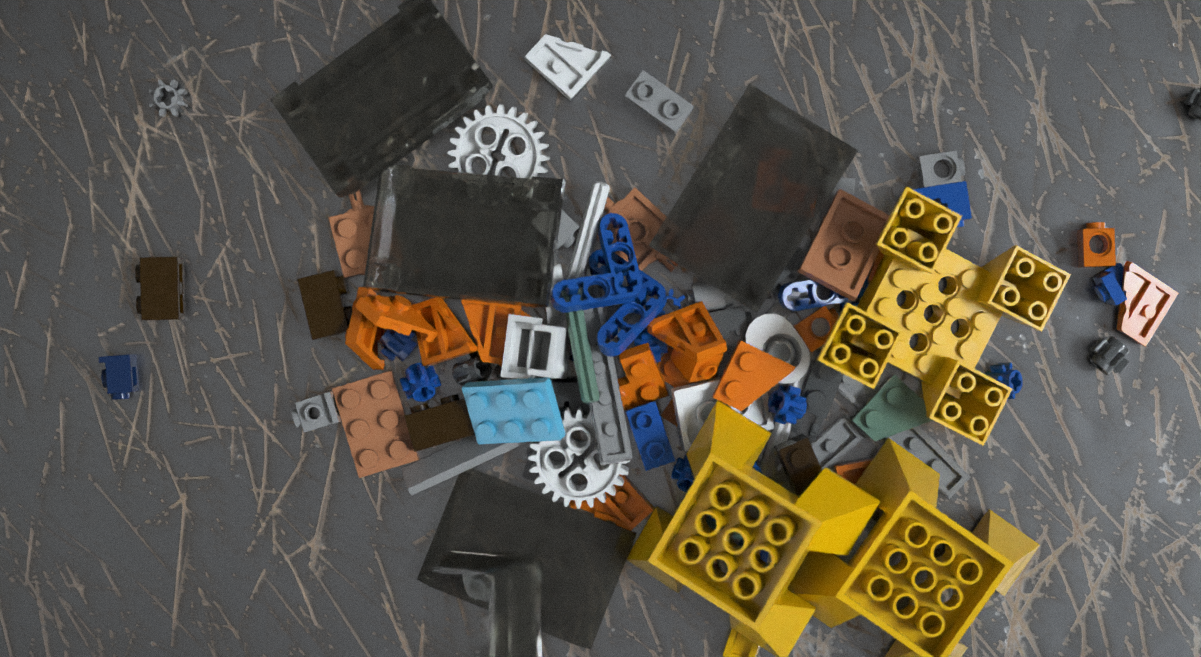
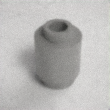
M722 279L696 282L692 283L691 290H686L689 306L702 301L707 311L713 312L726 310V306L733 305L730 281L722 282Z

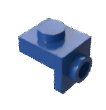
M1116 263V266H1111L1092 277L1096 284L1094 289L1103 303L1106 302L1107 305L1117 306L1127 300L1121 289L1124 271L1121 263Z

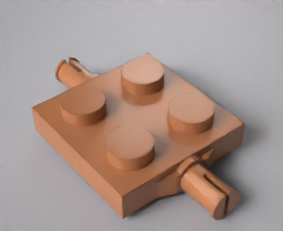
M635 187L624 199L616 203L607 196L604 211L607 212L605 215L617 213L625 218L639 269L643 271L649 264L659 260L672 272L675 268L666 259L675 267L680 262L666 250L670 241L681 229ZM609 224L607 230H611L613 233V244L617 242L616 234L619 228L616 229L613 227V224ZM614 252L628 262V257L624 252Z
M354 188L357 201H355L353 190L350 189L347 192L352 209L344 214L328 217L344 278L357 275L370 276L373 291L375 293L379 292L376 282L378 280L382 292L386 288L381 272H384L389 267L405 263L390 204L387 202L375 206L364 205L360 188Z

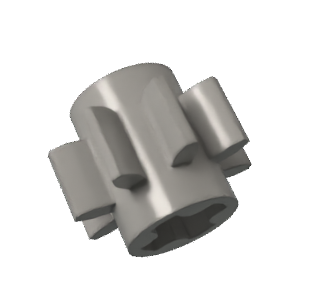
M172 79L170 85H166L162 80H158L160 87L156 90H149V93L154 95V101L149 106L152 108L161 107L159 111V116L165 117L167 111H171L175 117H178L179 113L177 110L181 106L188 107V104L183 101V95H186L188 91L186 89L177 90L178 81ZM166 92L175 95L171 98L172 104L170 105L162 102L166 99Z

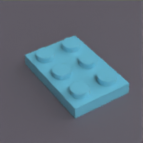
M550 377L467 382L462 387L478 445L557 441L566 435Z

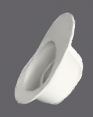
M775 313L763 314L756 317L749 324L745 334L747 344L795 366L794 371L779 383H793L801 379L810 365V352L792 324L783 316Z

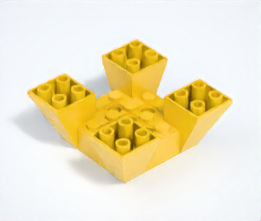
M905 186L876 242L884 257L881 259L872 281L869 282L857 307L848 302L845 303L817 360L872 389L875 388L886 364L921 381L928 418L984 446L1012 388L974 368L1001 316L1042 332L1071 274L1017 245H1014L982 267L946 249L962 216ZM945 277L947 286L943 292H940L938 284ZM901 291H904L906 300L903 305L898 306L897 296ZM931 305L933 310L932 316L925 320L924 310L927 306ZM957 319L959 329L955 334H952L951 325ZM917 333L918 343L914 348H911L909 344L910 338L913 334Z
M717 400L686 454L695 479L674 516L658 506L654 509L626 560L677 593L680 592L683 585L687 586L729 613L731 628L774 656L788 657L817 609L787 589L809 550L848 556L881 501L827 467L822 470L799 498L752 468L772 433ZM750 504L755 505L759 509V519H755L750 515ZM707 514L715 518L717 523L716 529L708 526L706 522ZM734 532L742 535L744 539L743 546H739L734 542ZM761 549L770 553L771 563H766L761 559ZM718 559L726 562L728 566L727 573L722 572L718 568Z
M887 438L855 484L880 500L878 508L884 511V513L848 564L835 554L809 550L787 589L815 606L817 609L813 616L830 628L863 615L896 638V641L884 657H962L968 648L960 642L962 636L995 590L1003 596L1006 595L1040 545L990 509H988L972 533L967 531L936 509L940 474L896 442ZM944 543L946 547L944 554L941 557L934 558V548L938 544ZM900 551L902 555L900 562L897 565L890 566L889 557L892 553ZM921 570H926L927 578L925 581L916 584V574ZM947 588H952V597L948 601L941 602L942 592ZM908 596V605L902 610H897L896 603L898 599Z

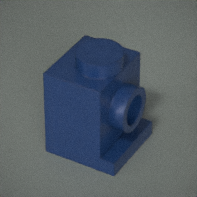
M136 354L98 357L99 363H105L106 369H102L101 380L103 387L107 388V394H111V400L129 399L130 392L139 391Z

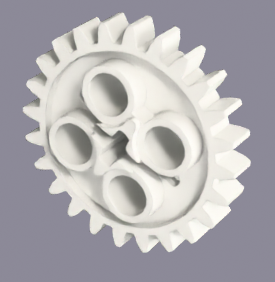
M491 105L486 106V115H483L479 110H474L476 120L473 121L469 117H464L463 120L467 127L455 128L461 135L460 138H450V142L457 147L456 150L448 151L449 155L456 157V161L448 166L458 168L459 170L452 177L453 180L463 178L464 182L460 190L470 187L472 190L469 198L471 199L481 194V204H486L491 197L495 207L499 206L501 198L504 199L507 206L512 205L513 195L519 202L523 201L522 191L524 190L530 195L533 194L534 190L530 184H542L537 174L547 173L548 171L545 167L541 166V161L550 160V157L542 155L541 150L549 147V144L539 142V139L544 136L545 132H534L538 122L532 121L527 124L528 113L524 112L519 117H516V107H511L508 114L505 113L504 105H499L496 113H494ZM486 127L493 128L496 133V139L491 145L486 144L482 140V132ZM505 129H508L509 134L501 150V153L506 156L505 160L498 161L494 181L489 182L490 173L496 163V157L492 156V152L500 149L503 132ZM515 137H521L526 144L524 152L520 155L514 153L511 148V142ZM476 157H481L486 161V170L482 174H477L473 170L472 162ZM507 166L513 168L516 173V179L512 184H507L502 180V171Z
M579 406L576 415H573L569 407H567L564 417H561L566 435L557 441L531 442L529 447L536 451L529 453L528 460L537 463L531 465L529 471L532 473L539 472L534 483L540 484L544 482L545 486L542 493L546 494L552 490L554 492L553 502L561 496L564 498V507H567L571 500H575L577 509H580L582 501L586 500L590 508H592L594 498L596 497L599 501L605 503V492L612 496L616 495V488L613 484L623 486L624 479L620 475H628L629 468L623 464L630 462V460L601 465L593 457L594 454L598 453L596 444L587 451L584 461L582 459L578 460L570 468L569 472L562 477L559 476V472L566 469L573 462L574 455H581L590 443L595 440L591 413L589 412L588 415H584L582 406ZM575 430H582L587 434L588 439L578 442L573 439L571 433ZM559 451L565 456V461L556 463L551 460L549 453ZM576 473L583 474L587 478V483L578 485L573 482L571 476Z

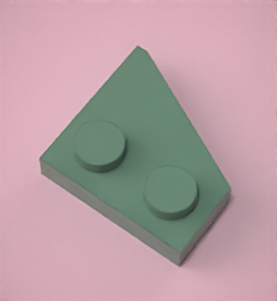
M893 374L851 421L876 442L932 421V419L927 417L925 402L901 379Z

